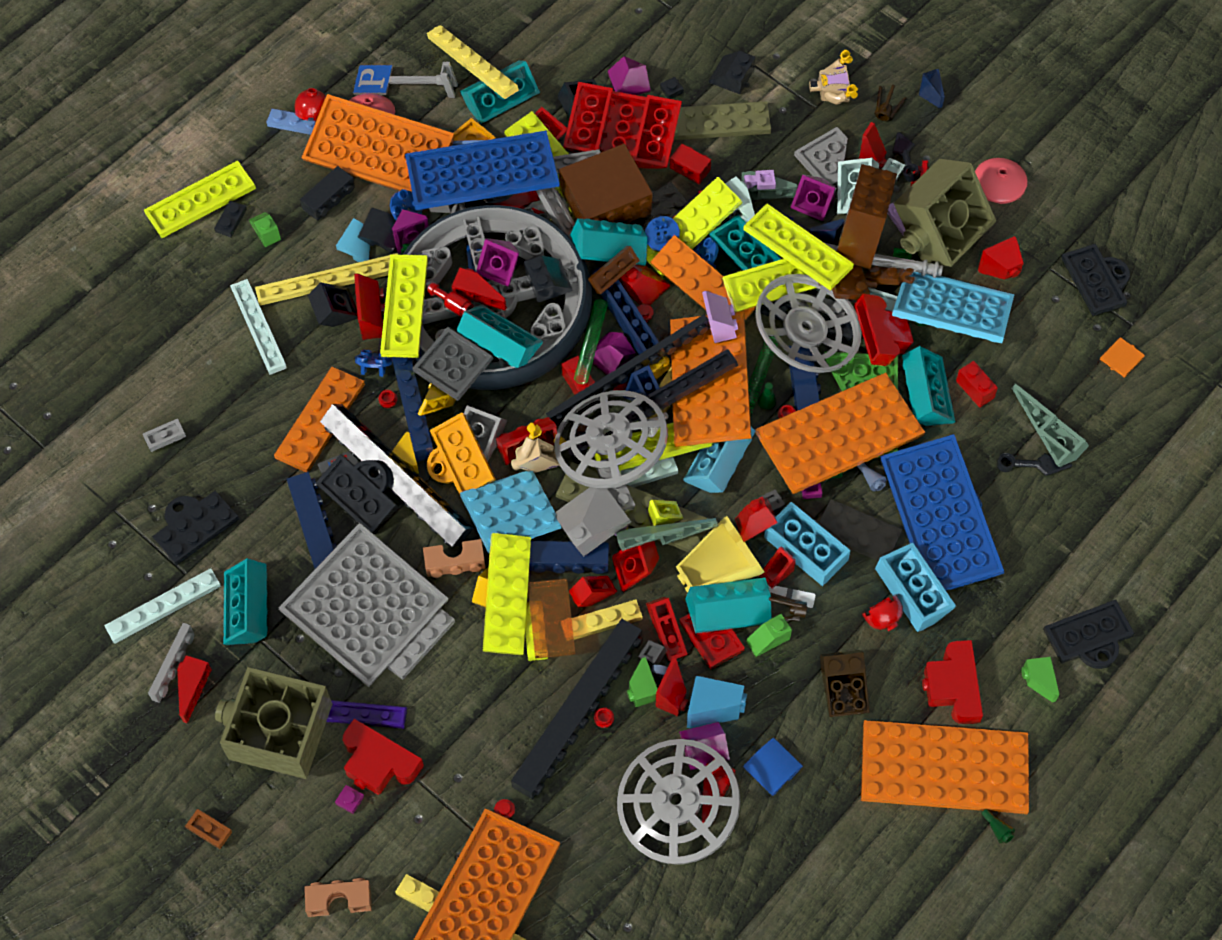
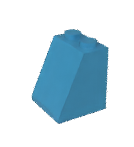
M696 676L688 710L687 728L691 729L715 722L722 723L739 719L740 712L744 713L747 694L744 693V686Z

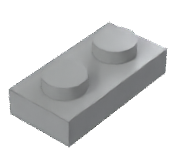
M178 418L143 433L151 452L186 437Z

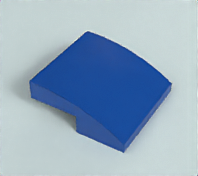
M772 738L743 767L774 796L787 781H790L798 773L803 765L775 738Z

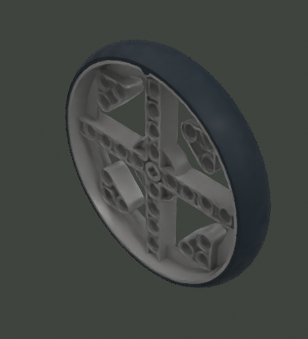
M476 206L451 213L423 230L403 253V255H427L426 278H432L426 279V289H428L431 283L439 284L450 269L452 258L447 246L462 238L467 237L476 271L482 250H476L483 248L485 241L483 233L488 232L506 233V241H510L519 251V257L525 260L541 255L545 256V250L552 258H558L562 262L573 291L565 294L563 312L558 304L550 303L544 308L531 327V334L543 341L540 348L526 365L519 368L510 366L502 358H498V362H490L469 387L470 389H506L528 383L543 376L562 362L574 349L586 328L592 304V285L588 280L590 274L585 260L581 259L571 238L548 219L534 212L513 206ZM527 276L511 279L509 287L489 279L488 283L505 298L506 311L478 302L471 303L474 305L473 308L484 305L492 311H498L497 314L507 318L516 308L517 302L536 297ZM507 290H513L511 293H505ZM439 296L424 300L422 325L459 315L446 308L444 305L445 300ZM423 326L421 329L419 358H413L416 362L421 359L434 343ZM441 329L436 333V340L444 332L445 329Z

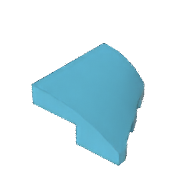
M353 218L338 241L336 248L339 251L352 255L353 260L357 262L369 260L370 245L358 238L363 223Z

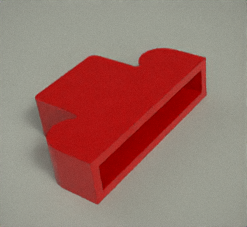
M862 294L854 304L871 365L888 366L899 353L904 354L914 341L907 319L892 316L893 312L886 311L887 304L882 297Z
M972 640L950 642L943 655L944 661H931L926 664L924 670L925 678L922 680L923 690L927 691L928 705L930 707L954 706L951 716L958 724L980 723L983 713Z
M353 719L343 734L345 748L349 753L353 754L344 766L346 775L354 780V784L361 789L366 787L379 795L393 775H395L399 783L404 785L410 784L424 766L423 760L356 719Z

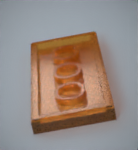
M567 579L529 582L528 592L535 659L574 655L575 647Z

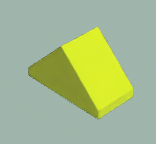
M651 500L649 502L648 513L654 526L671 524L683 519L676 501Z

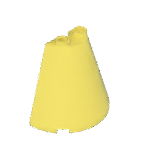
M727 516L676 566L680 573L677 577L683 585L687 584V587H685L687 593L690 587L741 581L764 573V570Z

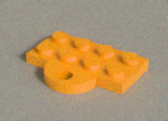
M460 413L430 430L437 448L428 457L427 469L434 480L444 484L454 482L459 495L460 492L477 489L496 480L464 413ZM437 464L442 465V471L439 474L434 472V467Z

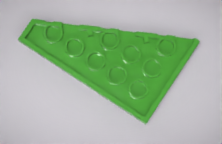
M836 352L831 357L825 359L829 367L841 363L849 353ZM856 353L845 366L831 371L841 391L884 373H887L898 390V355L890 365L880 366L871 365L868 354ZM898 448L891 450L880 456L898 451Z

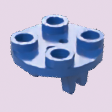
M402 189L392 196L390 210L394 219L397 220L402 209L422 214V209L415 210L411 191Z
M667 216L653 219L645 229L647 244L652 250L660 251L674 235L680 238L678 224L674 219Z
M708 237L703 239L692 250L716 270L714 261L718 254V244Z
M361 350V354L355 356V363L361 366V375H365L367 367L379 368V376L383 377L386 366L392 364V358L381 357L380 352L372 353L371 350Z

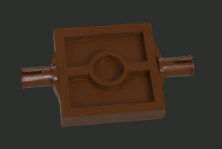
M853 266V269L832 289L834 298L858 300L862 294H870L868 288H876L877 281L867 280L864 277L862 267Z

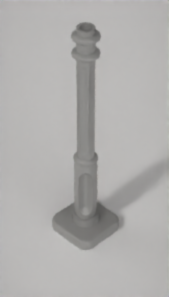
M825 243L837 252V245ZM878 254L874 255L872 265L888 268L895 267L903 268L904 270L912 268L914 272L921 273L922 276L930 274L933 275V278L941 276L943 265H939L938 261L934 264L928 263L926 259L921 262Z

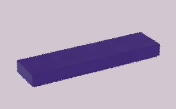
M331 700L332 707L326 721L351 724L353 719H356L368 726L404 729L407 707Z

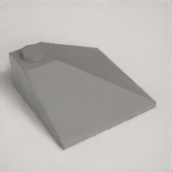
M589 487L555 512L556 519L583 557L631 523L607 488Z

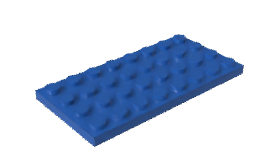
M547 131L405 154L415 210L559 187V179Z
M954 434L880 456L909 543L915 545L945 591L1004 574V569Z

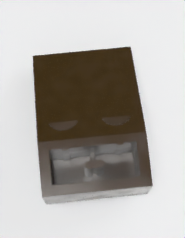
M855 650L820 654L829 717L870 713L864 652Z

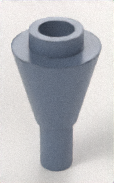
M865 463L857 466L863 472L871 491H880L885 487L886 477L868 468Z

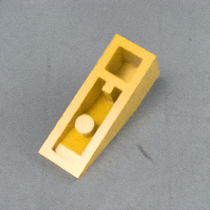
M430 383L428 393L418 415L422 416L451 407L456 399Z

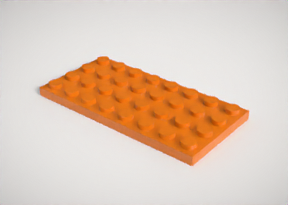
M327 94L302 159L332 170L339 166L351 176L398 191L406 189L412 192L405 154L452 146L456 135Z
M744 311L736 312L735 315L731 316L732 319H736L738 330H735L736 338L714 343L710 327L706 333L696 336L689 344L680 346L671 354L672 381L726 349L731 352L738 363L737 367L673 403L675 447L751 438ZM700 316L670 320L671 334Z
M884 373L761 426L755 430V434L792 494H795L923 437L925 431L887 373Z
M864 720L861 801L981 811L988 809L994 812L1028 814V733Z
M484 809L414 940H512L560 847V842Z

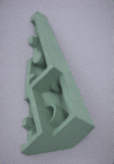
M1017 384L1012 387L1013 392L1056 465L1061 467L1077 460L1089 447L1086 440Z
M716 518L624 529L618 531L616 535L619 546L624 551L660 539L662 545L717 527L718 523Z

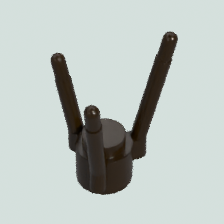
M894 84L891 86L886 102L882 105V86H879L877 106L874 114L881 121L892 120L895 113L907 99L904 97L892 110L889 102L895 88Z
M770 592L771 597H769V601L790 606L789 614H793V616L784 617L786 621H799L800 617L805 618L807 602Z

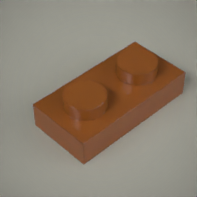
M198 809L185 825L188 830L219 849L222 848L232 834L231 829Z

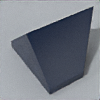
M939 69L923 73L919 96L938 108H942L944 92Z
M844 219L809 228V233L824 243L836 245L843 230Z
M649 365L631 374L625 391L647 396L660 388ZM623 396L624 398L629 399L631 401L636 399L634 397Z

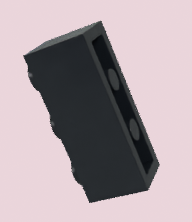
M337 166L300 199L302 209L317 221L326 216L329 210L338 205L347 194L354 190L353 177Z

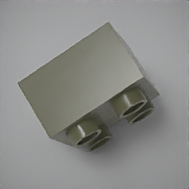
M946 159L937 160L893 203L905 227L903 237L900 240L904 250L910 254L917 253L920 261L926 259L929 263L934 264L938 261L940 265L950 267L996 222L975 170L969 162Z
M247 667L236 699H221L215 713V720L223 723L225 726L220 744L227 758L232 761L307 779L332 707L326 686Z

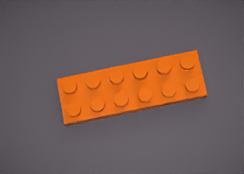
M675 235L650 262L704 310H706L702 294L703 291L726 297L728 305H731L722 279L724 276ZM756 307L742 310L744 311L745 320L751 315V313L756 309Z
M331 367L274 454L275 459L303 472H309L333 435L325 430V426L320 422L332 404H343L349 410L364 387V381Z

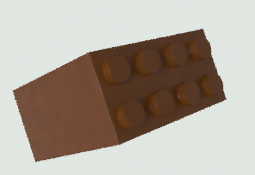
M625 144L559 169V189L576 221L579 218L629 224L638 218L647 217L652 212L653 193Z
M861 164L837 252L854 263V265L868 269L871 268L887 217L897 173Z

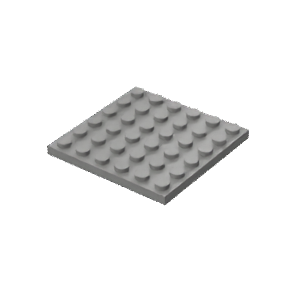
M359 523L279 607V610L365 685L370 687L438 610L448 602V598Z

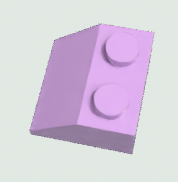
M703 291L702 294L714 343L736 338L735 330H738L736 319L731 317L735 315L733 305H728L726 297Z

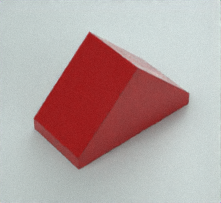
M781 546L764 567V573L759 576L766 578L767 584L773 589L794 571L796 559Z

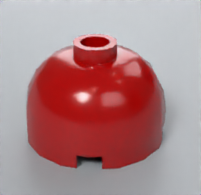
M315 88L304 90L295 100V115L303 120L308 121V118H314V121H317L326 95Z
M894 594L893 600L888 597L872 606L869 614L865 611L862 615L872 628L878 630L887 628L890 631L898 626L897 621L902 617L903 606L898 596Z

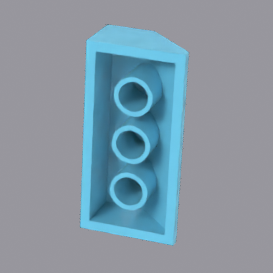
M751 427L750 439L712 443L711 447L700 449L683 480L709 493L723 492L731 476L734 474L739 461L743 458L747 446L751 443L755 430Z
M913 543L880 557L875 570L892 595L896 594L898 596L904 613L917 632L934 625L956 607Z

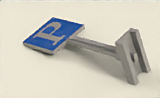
M443 62L441 73L436 76H391L393 71L392 65H360L353 91L354 95L364 93L387 95L389 84L444 85L448 98H455L456 95L453 87H457L458 83L450 62Z

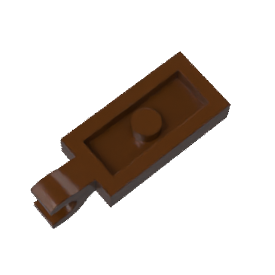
M878 266L871 267L864 276L867 280H876L877 284L899 285L901 282L912 284L916 279L909 276L914 272L912 268L904 270L903 268H883Z

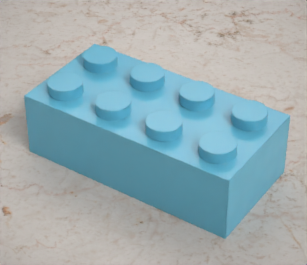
M792 502L776 516L778 523L769 527L764 532L766 540L777 549L782 546L796 559L795 564L822 586L849 560L851 550Z

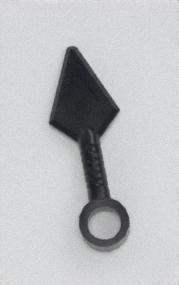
M897 132L892 153L903 156L906 165L903 169L905 179L909 182L916 181L921 175L920 170L916 164H912L909 155L915 144L901 132ZM910 171H916L914 174L908 175Z
M1003 453L997 461V467L1002 472H1010L1014 467H1031L1039 469L1045 476L1072 467L1071 463L1058 467L1052 456L1047 453L1041 455L1037 460L1015 459L1010 453ZM1008 459L1011 465L1004 466L1001 460Z

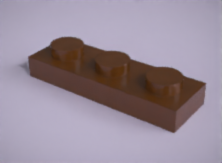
M626 246L588 280L596 293L602 294L640 260L632 247Z

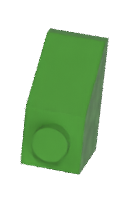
M264 212L249 219L264 247L281 240L278 227L268 213Z
M782 614L763 623L746 639V642L755 657H758L788 641L791 637L792 629Z
M646 657L641 659L629 682V690H627L630 702L634 701L635 707L656 701L657 687Z
M1051 657L1027 659L1024 667L1021 669L1022 677L1026 679L1027 686L1049 701L1056 702L1059 690Z

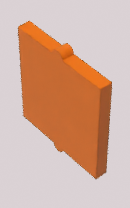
M1120 337L1100 357V360L1107 364L1111 370H1115L1125 378L1145 355L1137 350L1134 345H1130Z

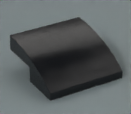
M371 208L358 238L371 246L376 244L392 253L396 247L392 231L396 219L390 213Z

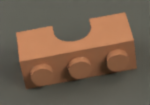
M482 540L462 542V553L454 558L444 554L443 545L423 548L427 577L437 578L445 574L457 575L465 571L477 572L485 569Z
M356 878L352 880L353 882L344 883L342 880L332 881L331 884L323 885V883L315 882L311 883L310 886H305L306 914L308 917L330 915V904L339 897L348 900V908L351 913L372 911L371 885L369 880Z

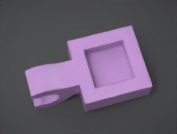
M774 170L756 171L755 175L744 176L743 182L747 185L748 189L756 185L757 190L775 189L776 187Z

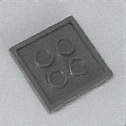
M447 327L415 364L413 372L458 401L493 360V357Z

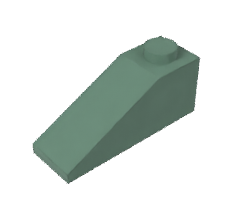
M742 172L741 181H744L745 175H755V172ZM775 177V189L757 190L756 185L749 188L748 192L751 200L794 198L797 184Z

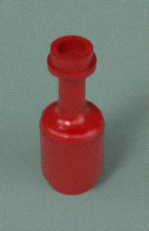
M431 283L427 289L431 296L437 295L445 300V307L461 317L464 311L474 307L469 299L455 291L448 294L441 290L437 283Z

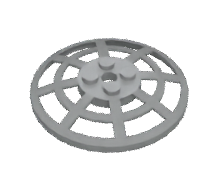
M789 274L770 282L759 296L756 304V322L760 334L769 348L779 358L798 369L824 373L842 368L852 360L861 343L862 332L855 309L848 299H835L847 314L837 318L834 312L822 302L826 294L834 298L832 290L830 291L823 285L819 286L818 282L809 275ZM793 283L811 285L820 289L816 298L806 294L795 293ZM785 284L788 295L781 297L773 304L766 297L767 294L774 288ZM797 300H804L813 304L811 308L799 306ZM790 301L792 309L786 314L779 309V306ZM762 303L771 310L769 314L770 328H764L761 320L760 310ZM821 308L831 320L825 321L821 314L817 312L818 309ZM775 315L784 320V328H775ZM849 322L853 330L852 347L841 344V325ZM802 324L807 326L809 330L804 329ZM828 328H835V341L826 337ZM787 335L793 342L792 347L789 348L779 336ZM768 336H774L779 345L789 353L788 356L779 350ZM823 343L832 347V349L821 355L817 346ZM800 347L809 348L813 356L800 354L798 350ZM837 350L849 353L841 363L829 367L825 359L836 353ZM795 357L807 361H817L821 367L801 364L795 361Z
M625 390L603 392L579 403L560 423L554 441L556 458L565 474L579 484L593 488L618 487L640 478L658 462L667 444L668 427L664 414L648 397ZM628 396L636 398L630 403L624 401H608V397ZM600 400L599 404L590 407L581 415L576 414L585 406ZM645 401L655 410L659 420L647 421L646 416L637 406ZM609 406L625 407L620 413H609ZM601 408L602 415L593 420L586 417L591 412ZM631 411H634L641 421L629 423L626 416ZM569 420L575 421L570 432V440L559 445L564 427ZM580 423L588 426L586 434L575 437ZM649 428H660L659 441L655 450L651 453L643 447L648 438ZM642 429L639 442L636 443L631 440L632 430ZM613 431L612 435L604 436L605 433ZM587 441L590 449L584 456L576 445ZM626 446L632 449L626 455L616 458V453L623 450ZM570 447L574 455L581 461L576 472L565 463L561 456V452ZM598 453L608 455L609 461L592 460V458ZM638 453L647 459L636 469L620 476L618 465L629 461ZM588 465L597 468L610 467L612 478L595 479L583 476V473Z
M687 739L660 742L638 755L623 775L617 797L619 821L629 841L641 853L651 859L674 865L700 861L718 850L735 828L741 804L738 781L727 761L711 747ZM677 745L675 756L661 759L653 765L645 758L649 753L659 748ZM685 745L702 749L711 754L715 760L705 767L695 759L684 757ZM639 763L645 772L637 783L635 793L623 794L629 775ZM674 763L673 774L662 778L656 771L657 768L665 764ZM683 763L695 766L700 772L692 778L682 775ZM720 766L724 768L730 780L732 798L720 797L718 784L712 775V772ZM650 776L656 783L652 794H641L643 784ZM706 777L711 785L713 796L701 795L698 784ZM675 794H680L682 797L678 805H673L671 802ZM623 803H634L635 814L641 825L634 835L630 832L625 821ZM640 803H651L654 814L647 821H645L642 815ZM701 804L712 805L709 816L702 823L696 816L701 808ZM719 805L732 806L727 825L718 838H716L708 828L716 818ZM661 819L665 823L670 824L669 836L659 834L652 827ZM691 822L697 829L688 835L678 837V825ZM648 833L659 841L669 843V856L652 852L644 847L640 840ZM701 835L710 843L708 847L697 853L678 857L679 843L692 841Z

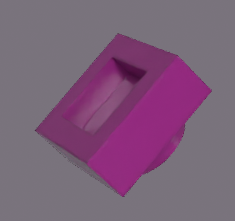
M821 482L802 490V499L821 498Z
M345 785L335 804L354 814L364 795Z

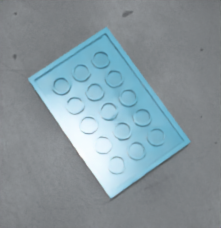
M913 272L912 275H909L916 278L912 284L902 282L892 316L951 330L956 333L971 335L972 337L987 339L992 342H1003L1014 294L942 276H937L936 278H933V275L930 274L922 276L918 272Z

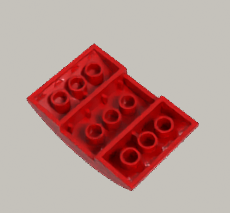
M578 82L563 148L573 153L599 150L601 153L625 144L638 168H667L682 101L652 95L642 97L613 91V88Z

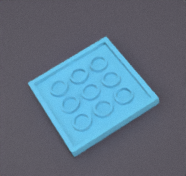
M524 471L477 489L460 492L461 499L488 553H490L492 533L525 536L532 539L561 529V525L555 517L556 513L533 471Z

